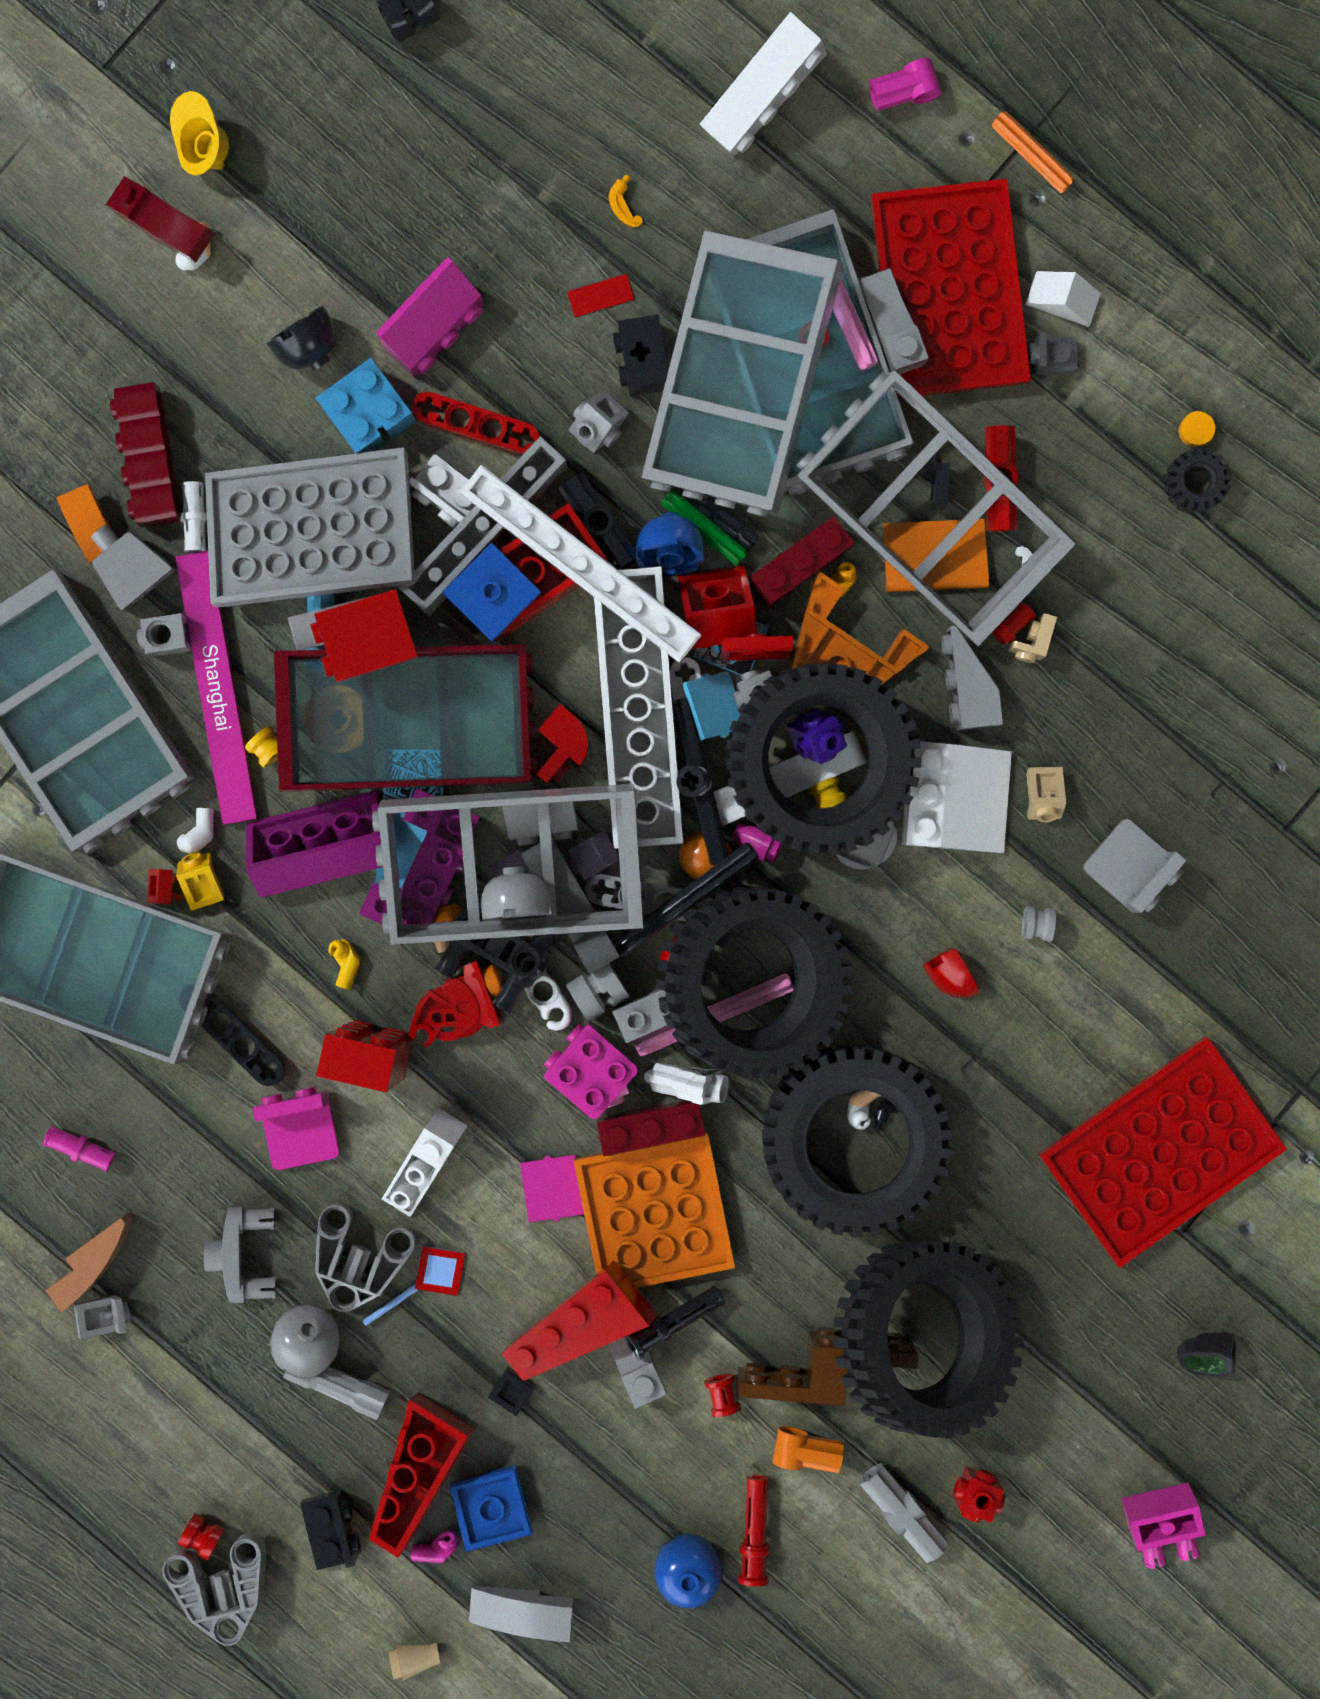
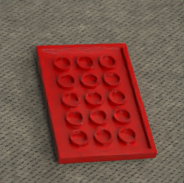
M1007 178L871 194L870 199L879 272L891 269L902 300L913 323L918 327L928 355L925 365L899 375L921 396L1029 384L1031 379ZM896 391V394H897L898 399L903 398V397Z
M1204 1036L1038 1153V1156L1118 1268H1121L1287 1149L1208 1037Z

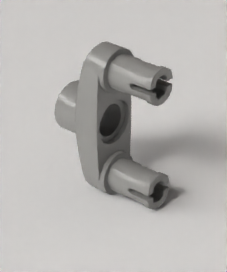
M243 1206L229 1207L225 1219L223 1239L204 1242L205 1272H223L226 1294L230 1304L245 1303V1299H276V1288H274L276 1276L245 1279V1276L242 1275L241 1234L244 1233V1230H275V1219H269L275 1216L274 1208L244 1210Z

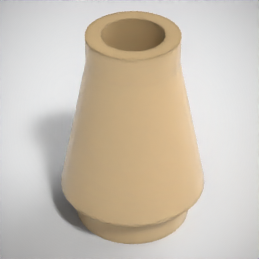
M437 1642L420 1645H396L397 1649L388 1651L394 1680L402 1678L404 1681L434 1665L441 1664Z

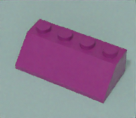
M374 790L246 823V871L259 897L279 894L383 867L377 866L376 845H381L380 832H374L372 820L373 811H378L377 807L381 802L378 791Z

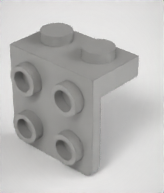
M1124 819L1119 822L1083 865V870L1132 913H1142L1144 910L1149 912L1156 906L1161 899L1158 893L1166 884L1171 886L1180 878L1183 873L1181 867L1186 860L1177 852H1167L1131 820Z

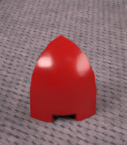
M950 947L922 964L932 983L942 993L953 998H969L979 994L978 986L956 948Z

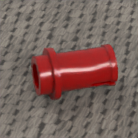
M1020 602L992 633L1002 644L1012 643L1016 640L1015 636L1031 620L1035 619L1036 615L1026 603Z

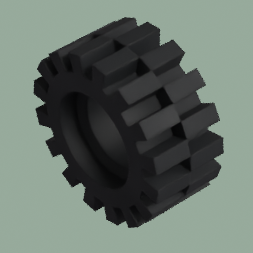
M1196 448L1191 451L1190 449L1169 465L1168 473L1164 476L1163 481L1167 482L1164 491L1165 493H1170L1171 497L1168 500L1171 504L1175 501L1178 504L1176 507L1178 510L1187 509L1186 513L1193 514L1198 511V514L1203 513L1220 503L1225 498L1224 495L1229 492L1231 486L1228 485V482L1232 480V475H1227L1226 471L1230 467L1228 463L1225 465L1221 463L1223 457L1220 454L1217 456L1212 455L1214 450L1207 449L1202 451L1203 448ZM1197 468L1207 473L1210 484L1206 492L1197 494L1187 488L1185 477L1189 470Z

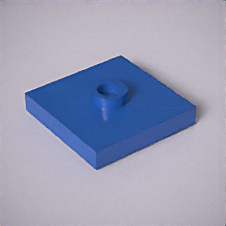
M492 543L442 592L492 643L541 594Z
M516 1464L450 1481L449 1488L466 1552L533 1535V1527Z

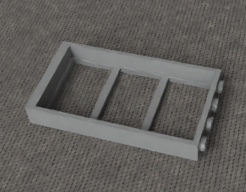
M895 370L891 371L888 375L882 371L868 386L873 392L864 401L857 398L845 411L844 414L849 418L840 428L834 424L822 436L820 440L824 445L818 452L814 454L810 450L796 465L800 469L796 476L971 642L979 646L1070 551L1075 543ZM892 387L938 433L857 519L811 474ZM948 440L994 485L918 567L912 571L866 527ZM1004 494L1049 538L967 623L922 579L989 507Z
M634 784L381 800L377 807L378 811H373L374 832H380L381 845H376L377 866H383L384 879L379 880L380 899L386 900L387 913L382 915V926L384 934H390V945L643 928ZM615 799L623 910L557 914L549 803ZM537 804L542 875L549 891L552 914L512 919L480 920L471 808ZM459 809L468 920L403 925L393 813Z

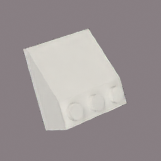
M920 742L921 748L914 749L915 757L922 758L921 768L914 767L913 776L918 777L919 782L917 787L910 786L907 793L913 796V799L909 806H904L901 845L1004 853L1012 751Z

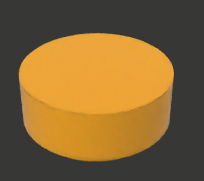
M1192 412L1181 421L1178 429L1179 437L1189 447H1201L1208 443L1215 434L1214 420L1205 412Z

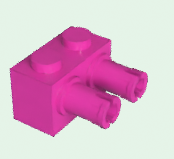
M1188 1482L1121 1498L1128 1529L1137 1552L1142 1551L1144 1565L1147 1568H1156L1155 1558H1157L1159 1568L1166 1564V1556L1162 1546L1176 1543L1177 1555L1183 1561H1190L1188 1551H1191L1193 1560L1200 1556L1196 1538L1206 1535L1198 1502Z

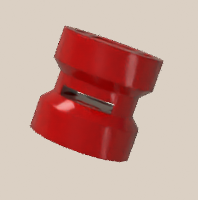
M194 1513L177 1545L185 1549L193 1548L198 1552V1556L208 1561L225 1529L217 1524L209 1525L205 1523L204 1517Z

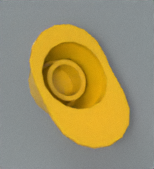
M194 91L182 93L175 100L170 114L171 132L181 167L188 174L195 176L204 174L210 169H223L225 166L224 160L229 151V139L226 132L216 123L213 110L208 100L202 94Z

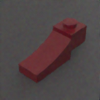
M125 176L105 204L124 221L141 229L152 239L195 263L215 235L206 226L183 214L151 193L147 188Z

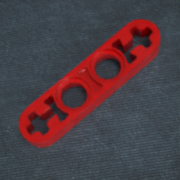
M425 391L419 393L412 401L413 414L418 422L423 425L522 456L539 438L538 430L529 423L433 392ZM429 400L432 401L435 409L443 412L444 405H448L444 414V423L439 422L441 420L440 414L429 412L427 417L423 416V411L419 408L420 405H427ZM458 410H464L470 416L468 424L462 428H457L451 424V416ZM494 420L502 425V432L498 437L488 438L483 434V427L488 421ZM509 425L514 426L511 430L512 434L523 436L525 432H529L530 438L534 441L532 444L527 443L525 448H521L519 440L509 437L508 444L503 443L508 436Z

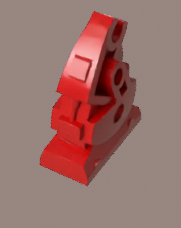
M481 959L465 965L464 975L458 978L456 975L452 979H446L444 984L435 989H430L419 1000L410 1026V1038L415 1039L418 1030L424 1029L428 1032V1039L422 1045L429 1047L436 1038L443 1041H452L459 1037L471 1036L484 1025L492 1028L504 1023L499 1007L492 1003L494 1000L485 984L482 975V968L484 966ZM454 1027L455 1030L443 1031L442 1028Z

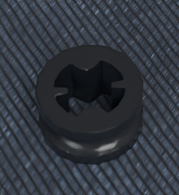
M691 765L685 766L679 771L676 783L683 795L699 797L707 794L710 790L712 778L705 767ZM692 776L699 777V784L695 783L696 787H690L689 779H693Z

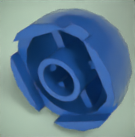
M664 513L650 520L643 526L637 538L636 561L640 568L661 567V569H665L663 576H679L694 572L698 569V562L701 561L703 563L705 560L704 543L700 530L692 521L676 513Z
M682 1534L677 1536V1539L671 1540L668 1544L666 1542L660 1548L655 1558L654 1578L659 1592L669 1603L679 1608L694 1609L705 1605L715 1596L722 1580V1562L710 1541L698 1535Z

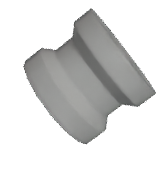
M1026 906L1022 918V938L1031 940L1034 937H1040L1043 941L1052 942L1056 926L1055 908H1045L1041 911L1037 910L1034 906Z

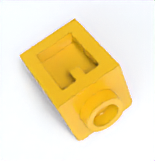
M196 852L186 855L177 864L176 877L191 911L224 900V892L213 869V858L210 852L203 854Z

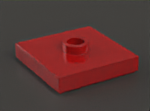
M748 634L746 637H723L721 660H788L793 650V636L767 637L766 634Z

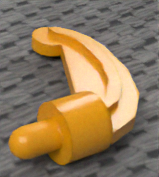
M625 175L622 180L617 179L611 187L608 195L609 204L614 214L622 223L633 228L639 227L642 224V218L640 216H632L622 196L628 189L626 184L630 180V176Z

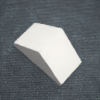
M1037 271L1025 305L1089 327L1101 293L1076 272Z

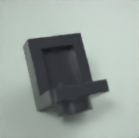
M931 457L916 475L931 476L930 510H944L948 505V501H953L955 481L949 480L950 463H941V458Z

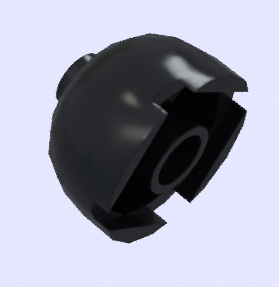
M323 305L308 313L309 316L297 320L266 343L273 355L283 365L297 370L311 366L313 371H316L330 361L327 354L334 348L337 334L336 327Z

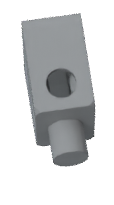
M106 524L91 536V539L103 551L92 561V564L121 611H127L176 570L172 564L133 532L129 531L121 538H118Z

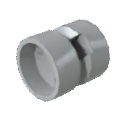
M610 963L591 973L588 977L582 974L566 984L577 1006L589 1022L604 1013L607 1004L615 1006L630 997Z

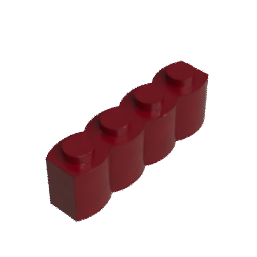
M155 382L115 388L114 399H110V409L114 420H119L120 432L115 433L118 451L125 455V466H121V476L124 485L130 487L131 499L126 501L128 515L131 520H135L136 524L142 528L179 522L182 511L160 387Z

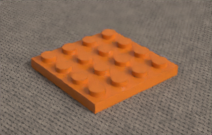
M708 1131L705 1132L703 1137L603 1157V1153L574 1158L573 1161L596 1274L614 1260L636 1288L735 1268Z

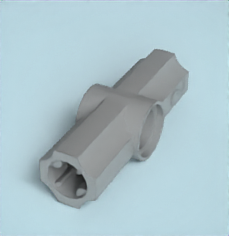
M882 1463L873 1465L859 1480L860 1485L880 1507L881 1513L888 1524L900 1537L903 1535L926 1563L938 1559L944 1553L949 1543L935 1524L926 1516L927 1513L920 1502L908 1489H903Z

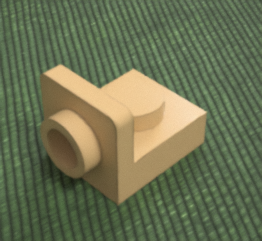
M1044 613L1038 618V621L1032 620L1027 634V640L1032 641L1031 645L1013 641L1008 651L1016 653L1015 659L1027 663H1035L1036 659L1042 660L1045 658L1057 617Z
M1063 767L1028 768L1026 774L1029 795L1028 819L1040 822H1051L1061 819L1066 806Z

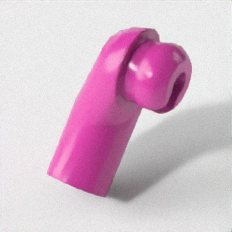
M444 1530L430 1545L413 1543L411 1561L443 1563L458 1547L459 1538L457 1534L451 1530Z

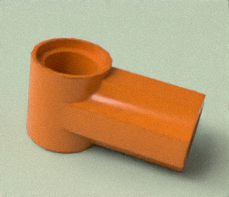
M781 1426L778 1428L772 1463L789 1470H801L802 1467L839 1474L843 1461L844 1443L843 1441L811 1436L799 1428Z

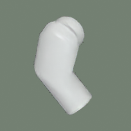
M196 808V826L185 835H180L177 839V846L180 851L193 854L199 852L211 842L214 828V809Z

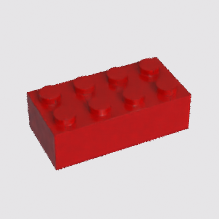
M569 503L549 516L608 562ZM518 538L499 551L541 594L495 640L496 643L579 587L578 584Z
M353 1020V1022L343 1024L341 1027H337V1029L325 1034L316 1077L387 1093L405 1079L414 1039L406 1037V1031L386 1027V1030L378 1031L372 1029L373 1024L370 1022Z

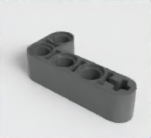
M552 838L557 914L596 912ZM540 843L521 853L531 873L543 880ZM608 931L567 933L589 974L620 957Z

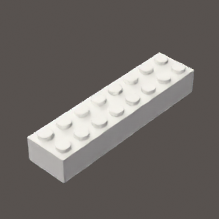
M661 567L618 570L664 606ZM594 598L609 785L634 784L638 847L683 844L679 789L676 783L678 774L668 654ZM610 799L614 849H619L615 799Z

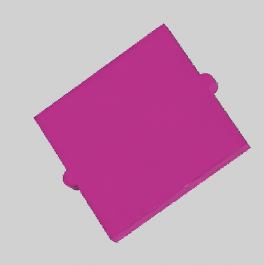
M576 1154L553 1158L550 1155H546L544 1159L520 1162L529 1222L548 1219L558 1222L562 1217L584 1214L573 1161L576 1158Z

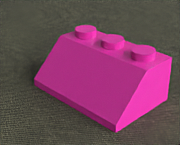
M447 257L378 329L376 334L385 351L415 378L420 372L425 374L436 362L435 356L443 347L449 349L457 341L460 335L458 332L466 323L471 325L479 318L483 312L481 307L484 305L482 296L456 264Z

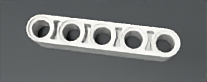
M852 731L844 735L847 747L837 753L836 757L831 761L818 764L808 758L804 759L797 755L770 767L772 778L781 793L788 798L830 777L838 776L867 763L868 761L855 732ZM730 786L714 792L722 826L745 817V810L735 801L733 796L736 795V792Z

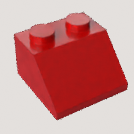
M745 565L678 576L684 621L701 634V637L692 649L721 645L723 637H746L748 634H757L755 608Z

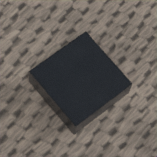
M507 1366L489 1393L488 1398L517 1416L536 1385L528 1379L522 1381L519 1375Z

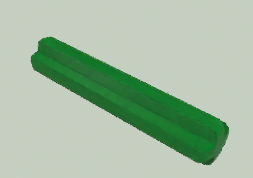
M671 490L663 498L662 506L669 512L676 513L692 521L700 530L703 540L733 565L738 566L746 558L748 552L744 547L676 491Z

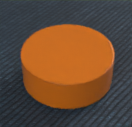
M492 964L482 968V975L487 989L494 1000L504 982L497 966Z

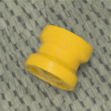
M270 725L259 731L245 746L249 753H254L259 758V764L263 768L270 766L278 759L277 737L275 736V730Z
M838 776L830 777L806 789L808 794L814 797L816 809L835 806L848 798L846 793L840 791Z

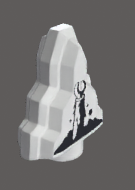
M656 1063L652 1069L645 1072L644 1078L655 1092L676 1096L679 1099L701 1105L710 1102L722 1104L726 1099L729 1086L728 1076L723 1075L721 1070L682 1067L664 1063Z

